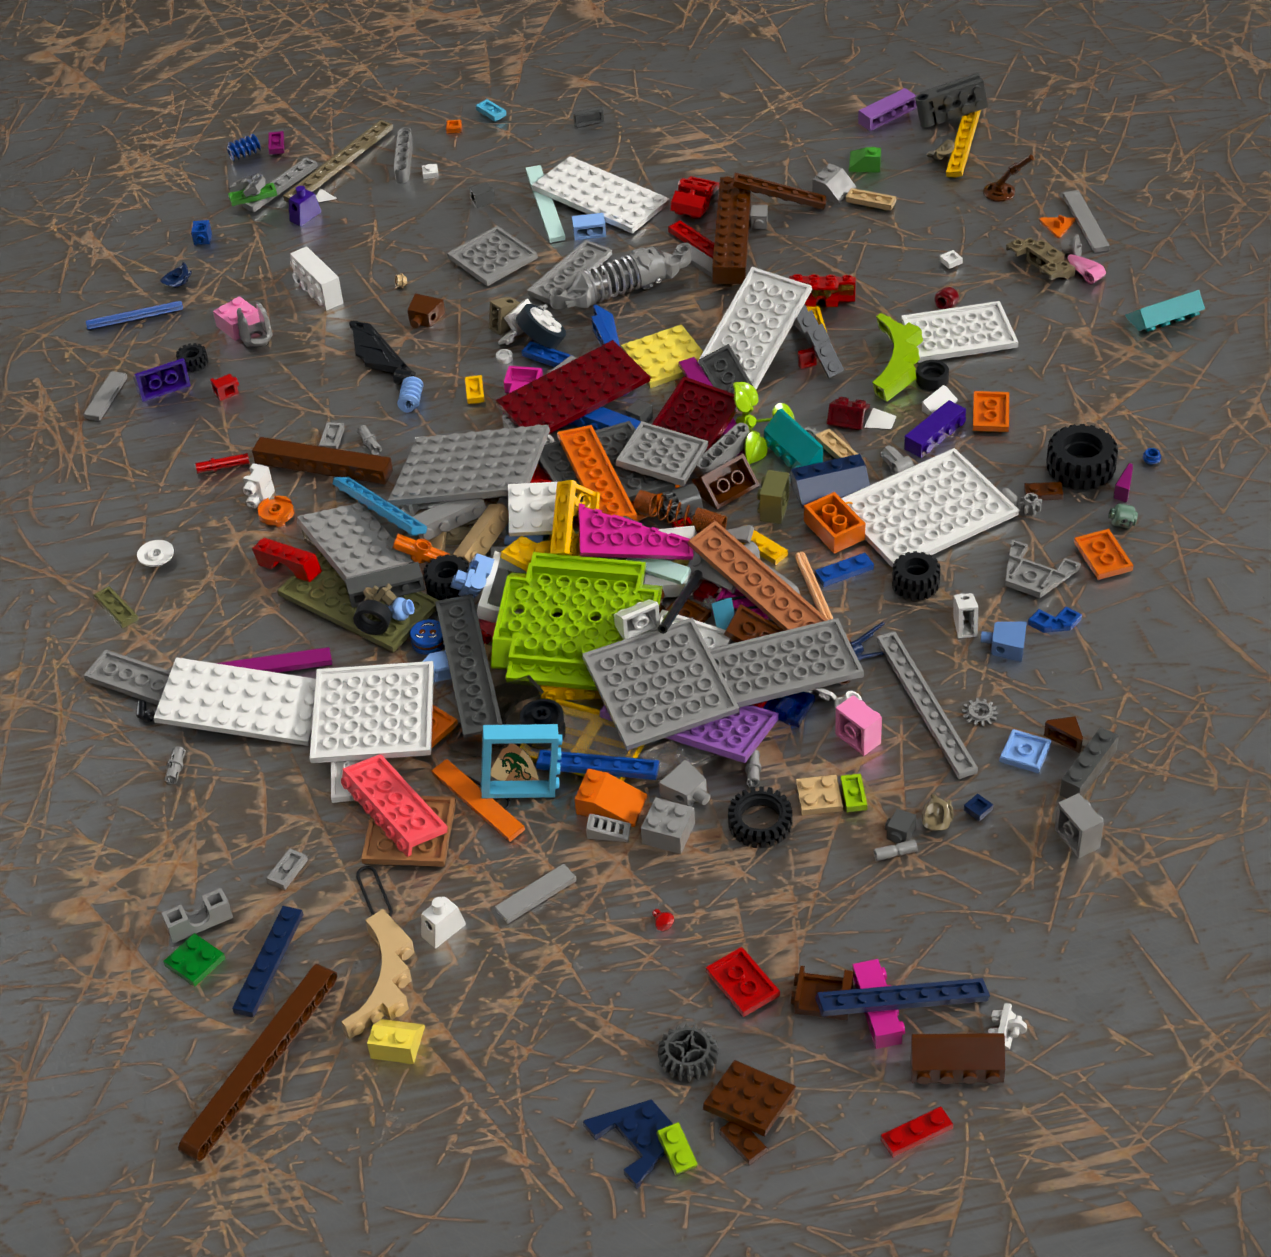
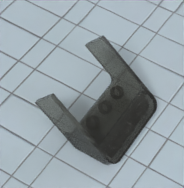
M530 675L494 687L502 724L505 725L507 723L506 719L515 711V706L519 702L544 693ZM460 721L447 739L446 745L453 751L472 757H482L483 731L464 738ZM492 744V752L506 748L509 744Z

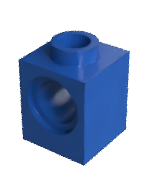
M209 220L193 221L191 234L194 245L210 244L212 231Z

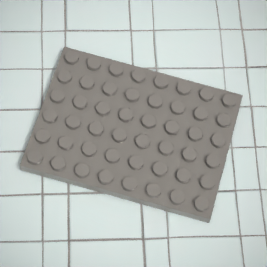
M549 425L520 426L509 429L502 428L480 432L470 431L468 433H453L430 437L421 436L416 438L388 502L394 506L508 496V484L531 482L550 432Z

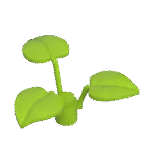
M734 382L735 405L739 411L743 412L742 416L737 417L736 423H745L749 427V433L745 439V457L748 463L752 464L766 456L768 447L766 440L760 437V433L751 428L756 423L768 422L772 418L756 419L753 415H750L749 413L753 411L752 406L758 403V393L748 383ZM778 403L774 406L772 410L773 416L778 409L782 408L795 420L794 414L787 404Z

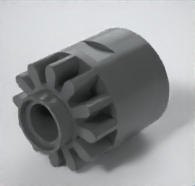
M693 483L664 492L661 497H664L661 506L664 516L666 515L669 501L671 499L673 501L668 513L669 521L674 519L679 502H681V508L677 515V521L684 519L685 511L689 504L690 510L687 517L694 516L698 507L703 509L700 493Z

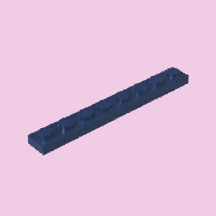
M983 978L818 992L815 999L821 1016L986 1002L989 1000L990 994Z

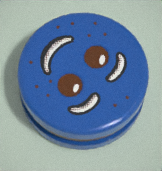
M431 619L422 620L411 628V643L416 652L429 655L430 653L439 652L445 647L439 621Z

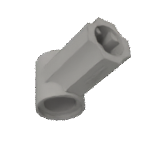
M890 445L884 447L883 451H881L880 457L890 466L893 475L914 466L909 456L903 457Z

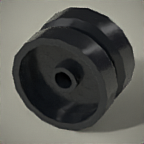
M537 699L526 704L520 711L521 725L558 724V734H562V741L565 738L564 711L556 701ZM526 743L528 746L538 750L551 748V743Z

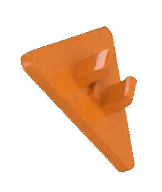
M1058 215V217H1041L1039 221L1055 237L1060 238L1075 222V218Z

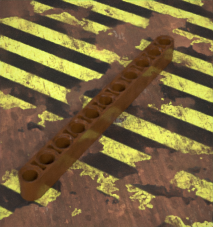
M315 964L182 1137L178 1146L180 1153L197 1161H202L333 988L337 980V972L319 964Z

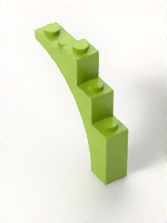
M880 313L876 316L878 328L890 338L894 344V349L888 366L872 384L875 395L888 402L917 379L914 364L920 360L917 346L923 342L922 330L918 326L910 322L903 325L893 320L890 316Z

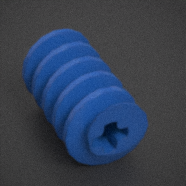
M251 134L250 137L245 136L244 139L240 138L239 141L229 142L227 152L234 162L235 156L240 160V154L245 158L246 152L251 156V150L256 154V149L258 148L261 151L258 138Z

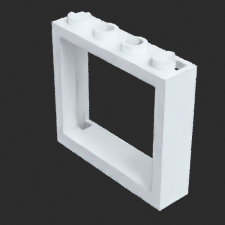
M497 551L494 552L493 559L495 560L488 578H486V585L483 588L477 608L478 619L493 623L497 622L500 607L487 603L498 568L527 574L523 569L500 558L501 552Z

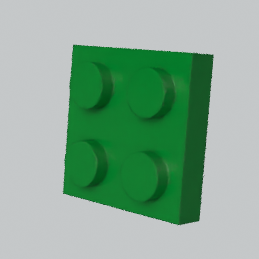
M194 933L163 962L165 967L195 987L226 958L223 952Z

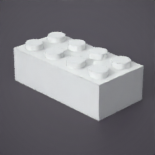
M307 246L290 253V265L294 272L292 274L294 281L298 282L302 289L306 290L310 297L317 301L319 306H322L327 311L343 304L339 277Z

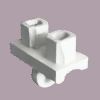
M1004 1003L1003 1010H993L992 1022L994 1025H999V1028L988 1029V1033H1004L1005 1050H1010L1013 1037L1017 1038L1019 1034H1024L1027 1030V1024L1022 1021V1017L1016 1016L1011 1011V1003Z

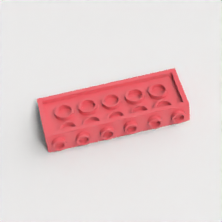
M381 754L343 768L341 778L343 788L351 793L353 799L359 802L364 811L374 819L376 825L384 830L386 836L389 839L391 838L397 848L407 857L412 855V847L447 833L448 826Z

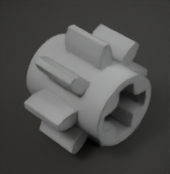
M1028 493L1020 498L1019 510H1023L1025 515L1033 516L1037 512H1041L1042 499H1038L1036 494Z

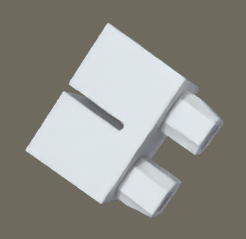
M253 463L250 467L251 475L243 478L245 485L242 489L243 493L248 495L246 500L247 506L257 508L264 499H270L275 489L269 467Z

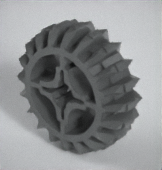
M686 1023L684 1028L677 1024L675 1031L669 1028L668 1035L663 1034L662 1041H659L658 1044L659 1064L663 1067L665 1073H670L671 1078L678 1076L680 1082L683 1078H687L690 1083L693 1077L698 1081L700 1075L707 1077L708 1071H713L714 1064H717L718 1061L717 1041L713 1038L711 1032L706 1033L704 1027L698 1029L696 1024L693 1027H689Z

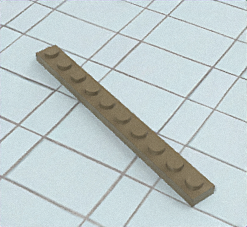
M383 120L378 121L284 194V201L288 202L289 198L296 194L297 186H304L305 189L311 192L315 191L393 129V125Z

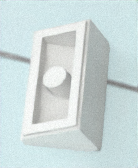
M943 385L922 402V412L930 416L948 400L956 403L958 399Z

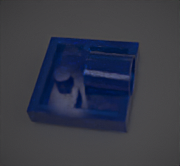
M800 692L768 700L763 709L779 713L778 721L799 728L815 702V695Z

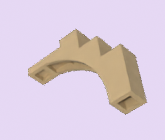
M384 909L365 920L368 933L381 951L382 966L378 982L366 1003L358 1011L341 1021L344 1034L349 1040L354 1036L360 1035L366 1028L377 1023L384 1016H387L389 1020H393L396 1017L402 1016L409 1009L407 998L400 988H404L412 981L409 967L403 960L409 959L415 953L413 942Z

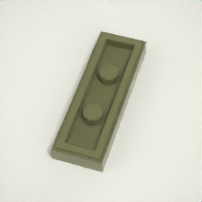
M110 586L93 594L94 599L122 629L139 620L138 615Z

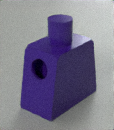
M297 186L296 194L288 200L289 221L301 227L320 214L321 209L313 192L305 189L304 186Z

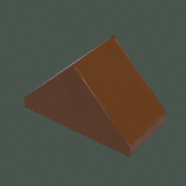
M1076 716L1051 719L1045 722V737L1077 753L1081 752L1083 736Z

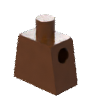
M416 293L408 307L409 322L415 329L420 325L431 327L445 314L443 299Z

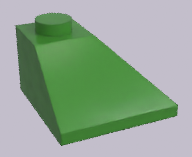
M865 147L850 151L849 172H880L881 148Z

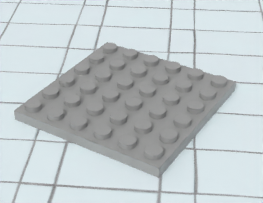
M693 618L672 624L664 634L656 629L582 654L586 667L626 750L739 713V706Z

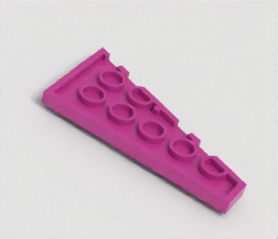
M581 503L578 505L580 556L693 560V549L688 545L689 538L673 533L667 534L658 531L659 529L655 527L642 526V523L615 514L608 515L602 513V510L596 508L593 510Z

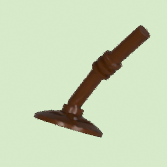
M1030 154L1020 162H1015L1008 167V170L997 182L986 185L983 190L984 196L995 202H1004L1012 199L1015 196V188L1005 182L1011 175H1015L1022 167L1033 161V155ZM1008 188L1011 189L1009 194L1007 193Z

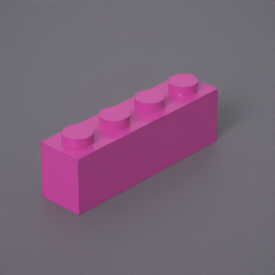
M878 959L852 964L853 981L856 989L891 986L886 983L885 967L880 966ZM899 1009L864 1013L875 1049L902 1044L905 1026L903 1021L898 1019Z

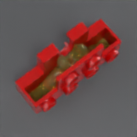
M794 274L789 276V279L812 286V291L805 302L807 307H816V302L820 299L825 300L826 307H838V301L855 302L856 277L851 275H843L842 277L826 275V277H819L816 274L809 276Z

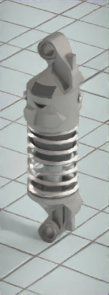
M681 243L676 246L673 254L662 252L655 246L632 250L631 254L621 257L620 261L614 259L612 264L607 262L606 267L600 264L598 269L592 267L591 272L588 269L578 271L569 290L554 287L549 291L551 307L553 309H565L574 306L588 308L596 304L597 301L602 302L603 299L609 300L611 296L616 297L618 293L623 295L625 291L631 292L632 289L651 288L655 283L658 284L665 279H672L680 269L687 267L691 263V247L689 244ZM604 289H605V290L608 292V294H609L607 297L605 296V291H604ZM597 291L601 295V299L597 298Z

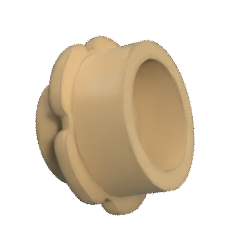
M400 273V275H395L396 288L403 289L407 285V277Z

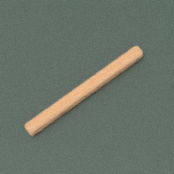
M797 552L795 559L817 610L828 620L833 619L804 552Z

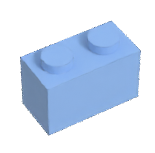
M603 213L572 216L575 240L606 237Z

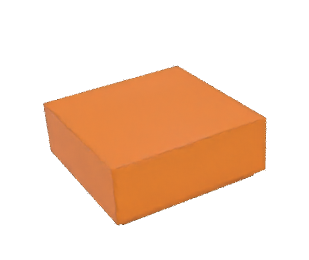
M447 120L446 133H462V121Z

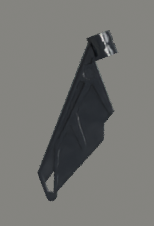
M349 322L350 328L353 329L356 356L364 360L365 367L394 373L393 381L395 384H402L403 379L406 377H415L416 372L412 371L370 323Z

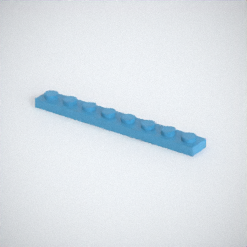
M349 477L333 478V485L338 487L340 491L346 492L349 497L357 499L359 503L366 505L368 509L374 510L379 516L385 517L388 522L396 524L399 529L407 531V534L411 536L426 534V525Z

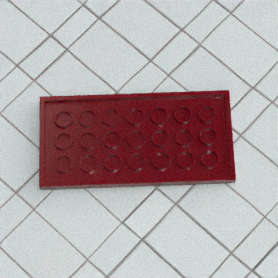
M612 340L496 400V404L517 427L549 425L550 434L650 382V376Z

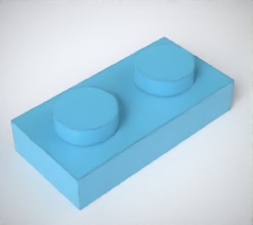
M488 99L476 105L478 112L495 122L507 116L506 110Z

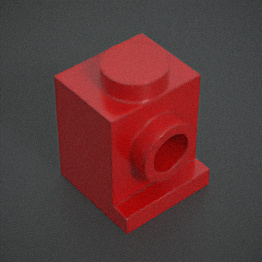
M231 374L215 380L214 378L210 379L213 392L220 401L239 394L237 388L239 382Z

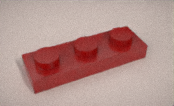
M940 1106L881 1134V1141L893 1158L952 1130L953 1123Z

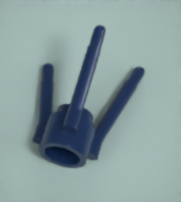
M881 622L850 643L859 661L884 655L883 651L862 655L864 648L861 644L872 637L879 628L884 626V622Z

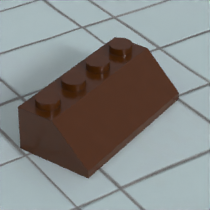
M1004 1033L912 1034L910 1055L912 1083L996 1084L1004 1082Z

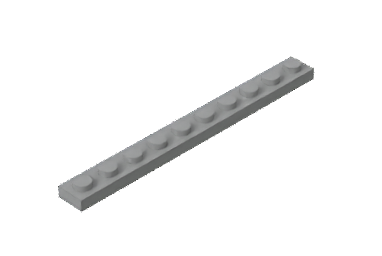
M896 632L877 636V643L958 779L978 774V767Z

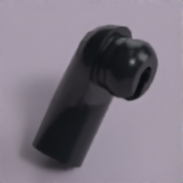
M139 700L136 706V717L147 723L153 721L155 712L153 710L149 712V709L146 710V701Z

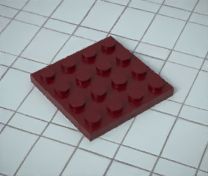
M683 376L652 425L708 441L706 452L720 439L738 411L734 401V394Z

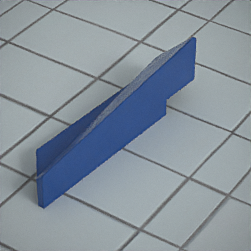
M593 305L594 316H591L592 329L600 346L612 340L620 346L613 314L598 305Z

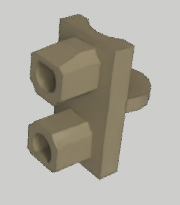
M389 583L382 587L378 593L379 588L377 586L373 588L366 587L363 591L366 596L364 601H383L388 606L397 597L390 591L392 586Z

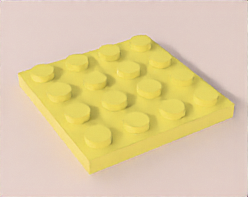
M682 324L621 345V348L650 376V382L647 383L650 388L682 378L685 375L679 367V361L695 357L698 362L703 353L702 349Z

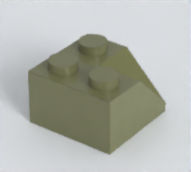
M768 470L766 476L762 477L761 489H758L757 500H760L757 508V513H760V521L782 524L790 500L789 473Z

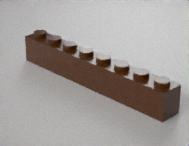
M260 437L252 449L255 464L335 477H349L353 480L386 485L393 472L391 458L265 437Z

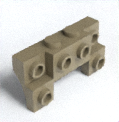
M1029 237L1022 241L1017 238L1006 244V250L1015 252L1016 257L1026 254V260L1040 269L1041 274L1046 273L1049 275L1050 280L1058 277L1069 279L1075 276L1076 267L1064 260L1065 254L1042 239L1035 241Z

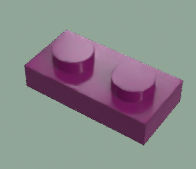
M284 131L269 133V155L284 153Z

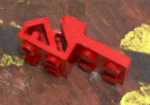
M690 176L688 179L682 178L678 183V191L675 190L670 211H674L678 215L687 214L692 218L701 217L709 209L710 198L719 189L720 182Z

